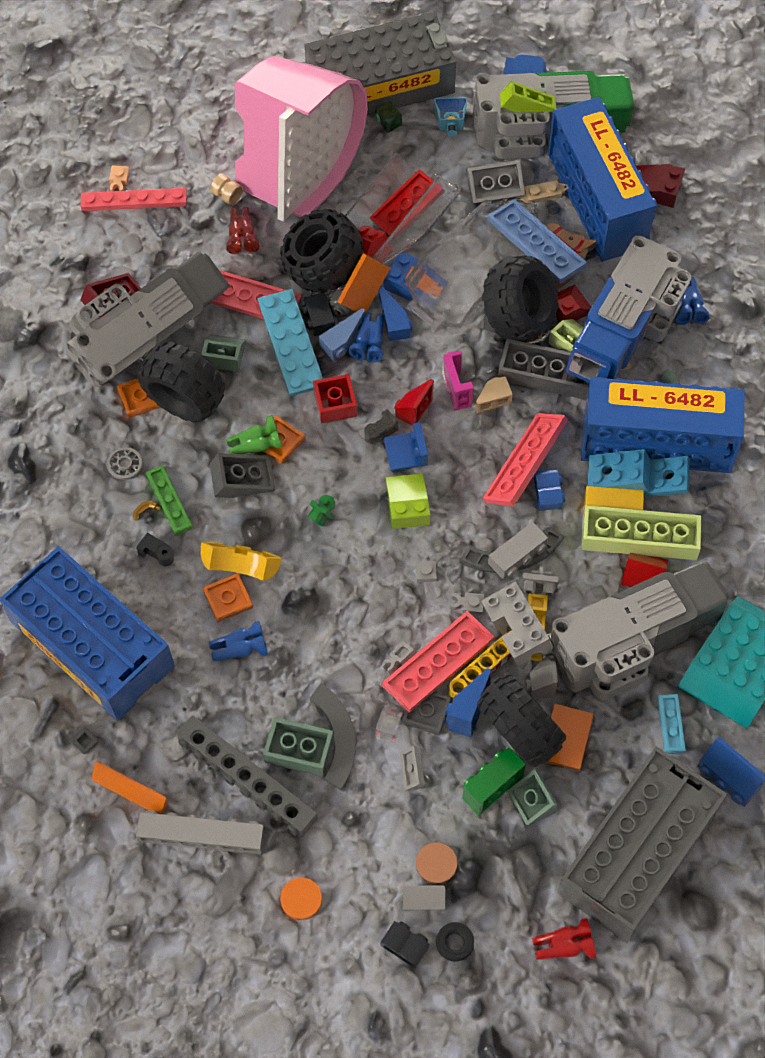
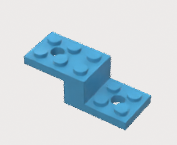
M645 449L589 455L588 486L643 490L644 497L689 493L690 459L688 456L650 460ZM606 469H612L610 474L604 475ZM674 473L671 479H665L667 474Z

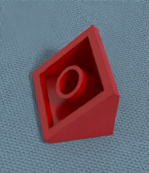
M630 553L621 585L632 587L665 572L668 560Z

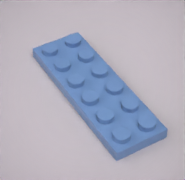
M515 199L488 215L487 220L527 256L537 258L543 264H546L550 269L551 275L554 276V279L559 284L586 268L587 262Z

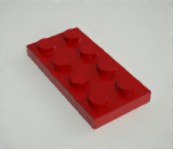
M419 169L369 218L394 240L444 190Z

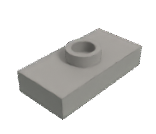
M412 746L401 751L400 759L405 791L411 792L425 786L420 747Z

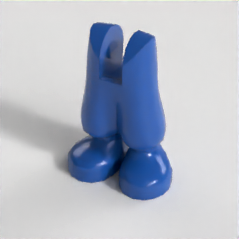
M692 277L688 289L681 300V307L675 317L676 323L679 325L689 323L692 316L696 324H703L710 318L709 312L703 307V298L698 291L695 278Z
M365 313L355 340L356 343L352 344L349 349V354L353 358L360 361L364 360L366 347L369 345L367 361L378 362L382 360L383 351L381 346L383 341L384 315L378 314L375 322L371 321V313Z
M260 621L254 622L250 628H240L226 636L209 641V648L216 650L211 654L213 661L250 656L254 650H257L263 657L268 656Z

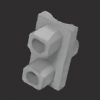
M540 565L539 570H531V574L523 573L522 586H524V594H535V588H542V595H548L549 598H552L554 591L557 589L558 577L550 576L551 572L543 571L544 565Z

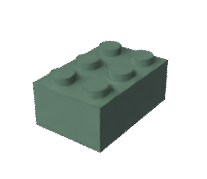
M274 717L263 754L264 762L324 777L334 740L333 731Z

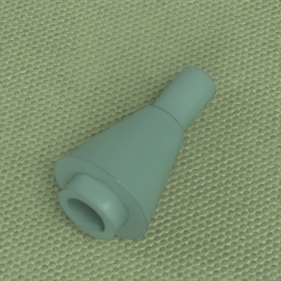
M667 369L660 375L661 379L659 381L661 383L680 384L674 369L671 371Z

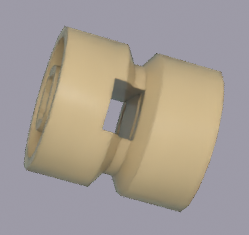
M221 173L211 183L210 192L222 198L229 205H234L242 196L243 186L235 181H231L229 177Z

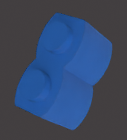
M557 469L536 471L534 474V484L539 511L562 509V504L566 501L565 492L561 491L560 488L563 485L562 474H558Z

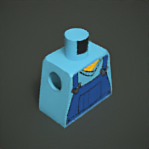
M434 98V113L440 131H447V135L453 137L457 135V130H463L467 98Z

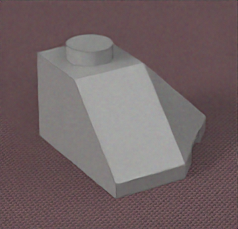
M548 653L530 672L529 680H526V691L530 692L532 698L555 697L558 681L556 663L552 661L553 654L550 655Z

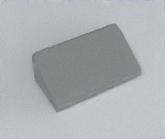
M403 886V911L445 910V886Z

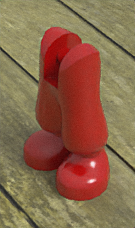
M587 918L581 919L578 926L568 925L532 938L533 946L549 945V948L535 952L536 960L576 957L582 951L589 958H596L595 946ZM577 937H584V938H585V939L578 940V941L575 940V938H577Z

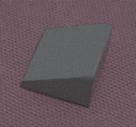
M81 726L68 738V741L84 755L98 739L85 726Z

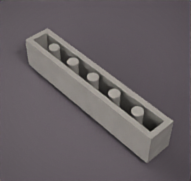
M149 810L146 813L140 812L136 838L140 843L261 855L265 830L264 826L260 825L257 821L241 823L237 819H228V821H221L216 817L201 819L196 815H187V817L179 816L176 813L162 815L156 811Z

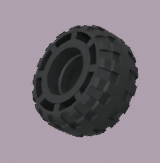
M331 209L311 211L310 214L303 215L299 221L293 223L289 232L285 234L283 238L284 243L280 248L282 267L287 275L306 291L318 293L327 292V290L333 291L339 288L338 286L341 284H345L351 277L363 254V239L356 226L343 213H338L336 210Z
M523 255L500 260L499 263L487 273L488 277L484 280L483 309L488 318V323L499 336L505 339L516 341L537 339L538 336L551 329V324H554L557 317L556 312L559 306L558 289H556L554 276L551 275L550 269L546 264L532 256Z
M172 342L161 343L149 352L140 366L138 381L142 390L159 407L185 421L201 422L211 417L224 397L225 382L220 372L200 354L183 345L180 346Z
M506 675L503 678L499 677L481 693L477 707L529 765L536 767L541 763L545 764L563 748L562 744L566 740V734L512 675Z

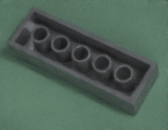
M511 339L506 340L498 371L499 378L505 376L510 384L586 400L589 388L588 382L566 371L571 352Z

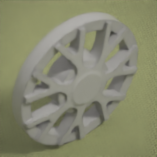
M118 448L107 459L108 471L116 479H131L138 475L142 469L141 455L133 448ZM124 452L125 456L119 457L118 453ZM131 452L135 454L132 459L129 457ZM112 458L117 459V463L111 462ZM139 461V465H133L132 462ZM115 467H118V468H119V469H118L117 471H115V472H113V471L111 470V469H113V468H115ZM131 468L135 470L132 474L129 472ZM121 471H126L125 476L120 475Z

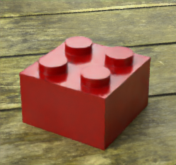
M349 374L313 381L314 396L321 423L357 417V403Z

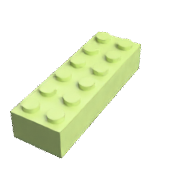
M585 505L581 550L621 554L634 553L645 556L687 560L698 559L701 549V515Z

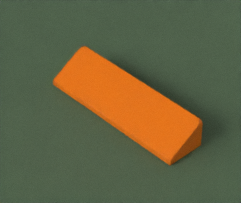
M99 761L95 762L92 774L94 782L147 810L156 811L158 814L163 815L169 805L165 796Z

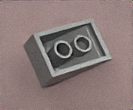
M218 453L209 463L215 497L235 498L275 491L270 456Z

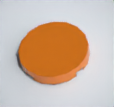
M302 877L292 879L286 883L280 896L283 911L287 916L295 920H306L316 915L322 903L321 890L318 885L312 880Z

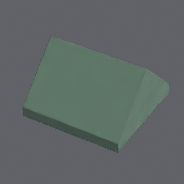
M537 769L531 771L507 790L527 826L555 813L557 803Z

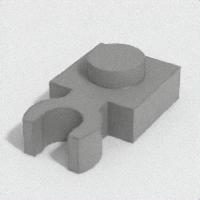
M465 592V597H461L459 594L453 593L451 594V599L458 602L456 604L450 603V609L457 610L463 608V613L468 611L470 614L482 615L483 604L481 600L484 599L485 594Z
M403 641L389 654L391 659L383 662L381 666L391 675L400 665L402 666L417 652Z

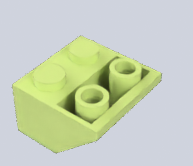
M573 319L562 320L550 331L549 344L557 350L571 352L575 341L584 327Z

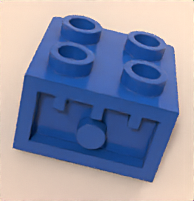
M421 422L413 423V431H410V433L384 438L391 471L428 465V452Z

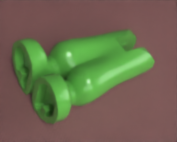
M273 415L267 417L266 426L255 425L226 439L227 445L232 447L229 450L230 454L262 452L268 450L271 446L278 449L283 447Z

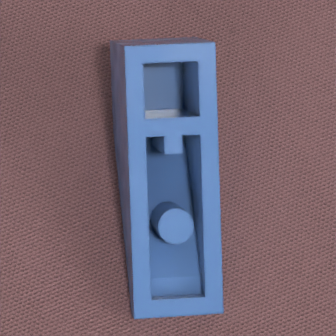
M363 308L319 336V346L332 361L342 357L348 351L361 328L365 316Z

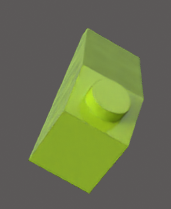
M510 81L500 93L501 108L516 113L553 112V110L557 109L555 96Z

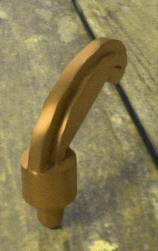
M145 501L134 510L133 518L134 520H139V515L147 509L161 510V507L154 501Z

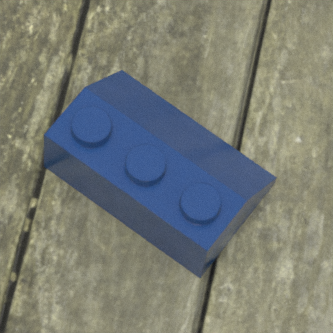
M721 737L714 741L697 765L702 775L710 777L719 789L725 790L731 795V799L735 803L741 804L744 807L760 791L765 782V775Z

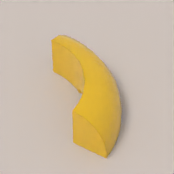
M201 542V559L208 570L236 572L264 581L276 574L282 558L265 551H262V553L253 551L250 547L236 545L235 548L224 545V543Z

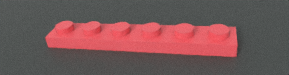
M186 188L81 193L82 211L187 206Z

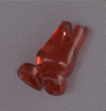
M236 207L230 209L228 231L230 239L226 243V250L230 254L241 252V236L244 237L243 244L246 252L254 253L259 250V241L254 237L255 230L248 207H243V216L237 217Z

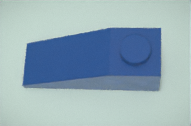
M380 286L379 300L384 315L388 340L395 341L410 338V331L413 330L412 320H408L405 310L383 286Z

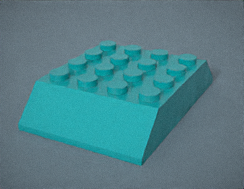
M737 596L691 662L678 687L745 729H748L765 702V611Z

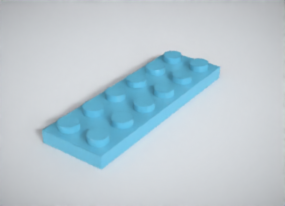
M293 289L258 298V304L289 396L312 391L313 381L323 379Z

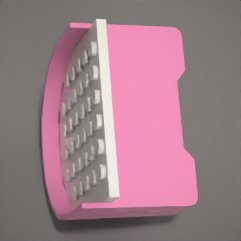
M270 56L256 64L235 83V109L244 121V154L235 161V182L243 186L244 192L278 207V219L283 222L291 214L300 218L316 210L343 180L360 145L368 111L367 94L361 82L318 66Z

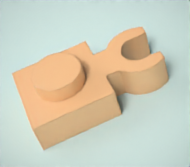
M112 165L109 177L110 191L115 189L124 191L123 185L128 183L129 167Z

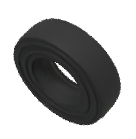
M448 923L437 934V950L442 957L449 961H462L473 951V933L462 923ZM452 934H458L463 938V946L458 950H453L447 945V939Z

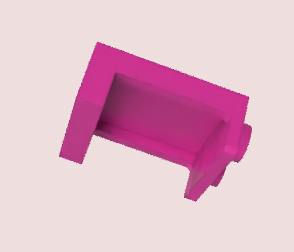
M451 351L443 355L442 374L454 411L472 407V382L460 384L457 375L461 373V351Z

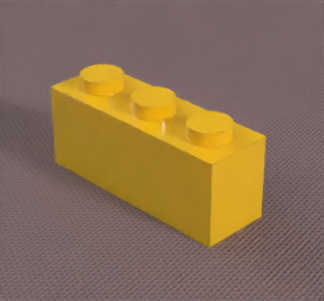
M586 486L584 509L585 505L643 510L644 491Z

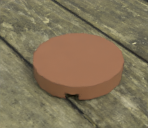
M439 842L430 843L418 852L416 870L425 882L433 885L444 884L455 875L457 857L449 846Z

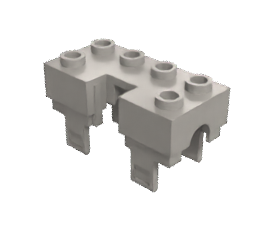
M516 582L481 600L497 631H500L510 654L521 670H524V667L528 665L527 662L530 661L532 655L536 653L553 654L552 649L554 647ZM509 625L512 631L505 634L504 632L508 631L506 626Z

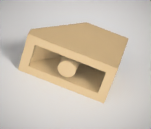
M505 376L495 377L487 381L476 401V413L512 404L513 394Z

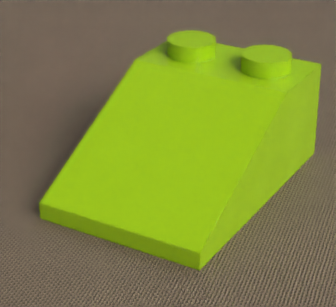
M423 473L385 477L392 529L430 525L429 502Z

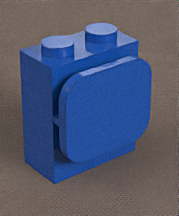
M520 54L515 58L506 57L503 75L548 73L549 69H546V62L541 57Z

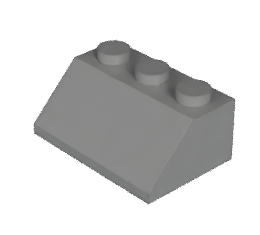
M520 160L466 169L473 203L525 195Z

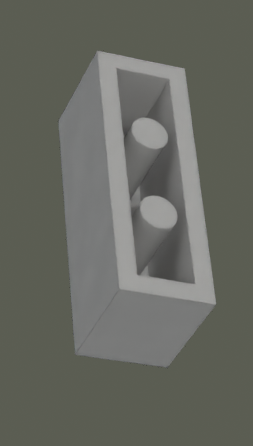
M531 522L489 555L488 564L503 580L507 576L511 577L518 571L520 566L527 565L534 555L545 551L548 537Z

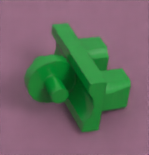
M323 495L319 499V505L314 500L311 501L309 505L313 509L308 517L313 522L323 527L327 519L331 521L334 519L335 516L330 512L335 507V500L332 496Z

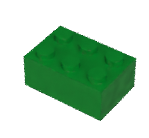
M510 747L505 750H499L494 755L492 762L484 763L479 768L477 775L474 777L471 775L463 783L462 799L478 816L524 776L526 764Z

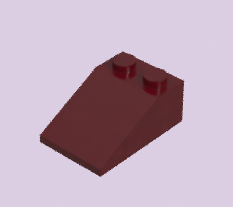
M670 164L635 165L637 170L641 171L643 181L649 186L650 195L652 198H655L657 204L674 208L683 181L685 168Z
M129 273L87 284L80 300L86 305L115 284L123 286L130 296L139 291L141 287ZM112 290V292L119 298V293L115 290Z

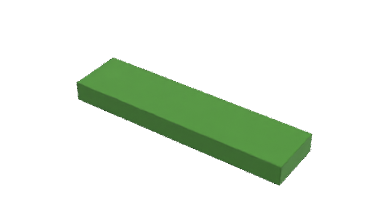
M162 465L147 471L146 476L175 536L193 529L192 523L164 466Z

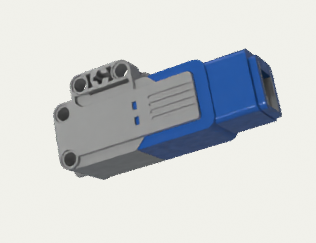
M635 236L632 239V242L590 309L584 328L573 345L566 371L569 374L590 383V377L616 379L620 370L627 367L643 337L655 342H660L665 338L681 307V300L692 278L688 271L679 268L681 255L678 252L643 236Z

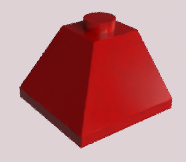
M575 284L558 292L559 306L556 318L559 322L569 319L577 321L588 315L592 307Z
M434 380L426 381L406 393L401 400L399 399L394 406L395 417L413 426V423H417L433 400Z

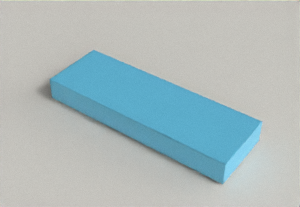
M678 694L658 695L657 700L664 752L667 754L685 753Z

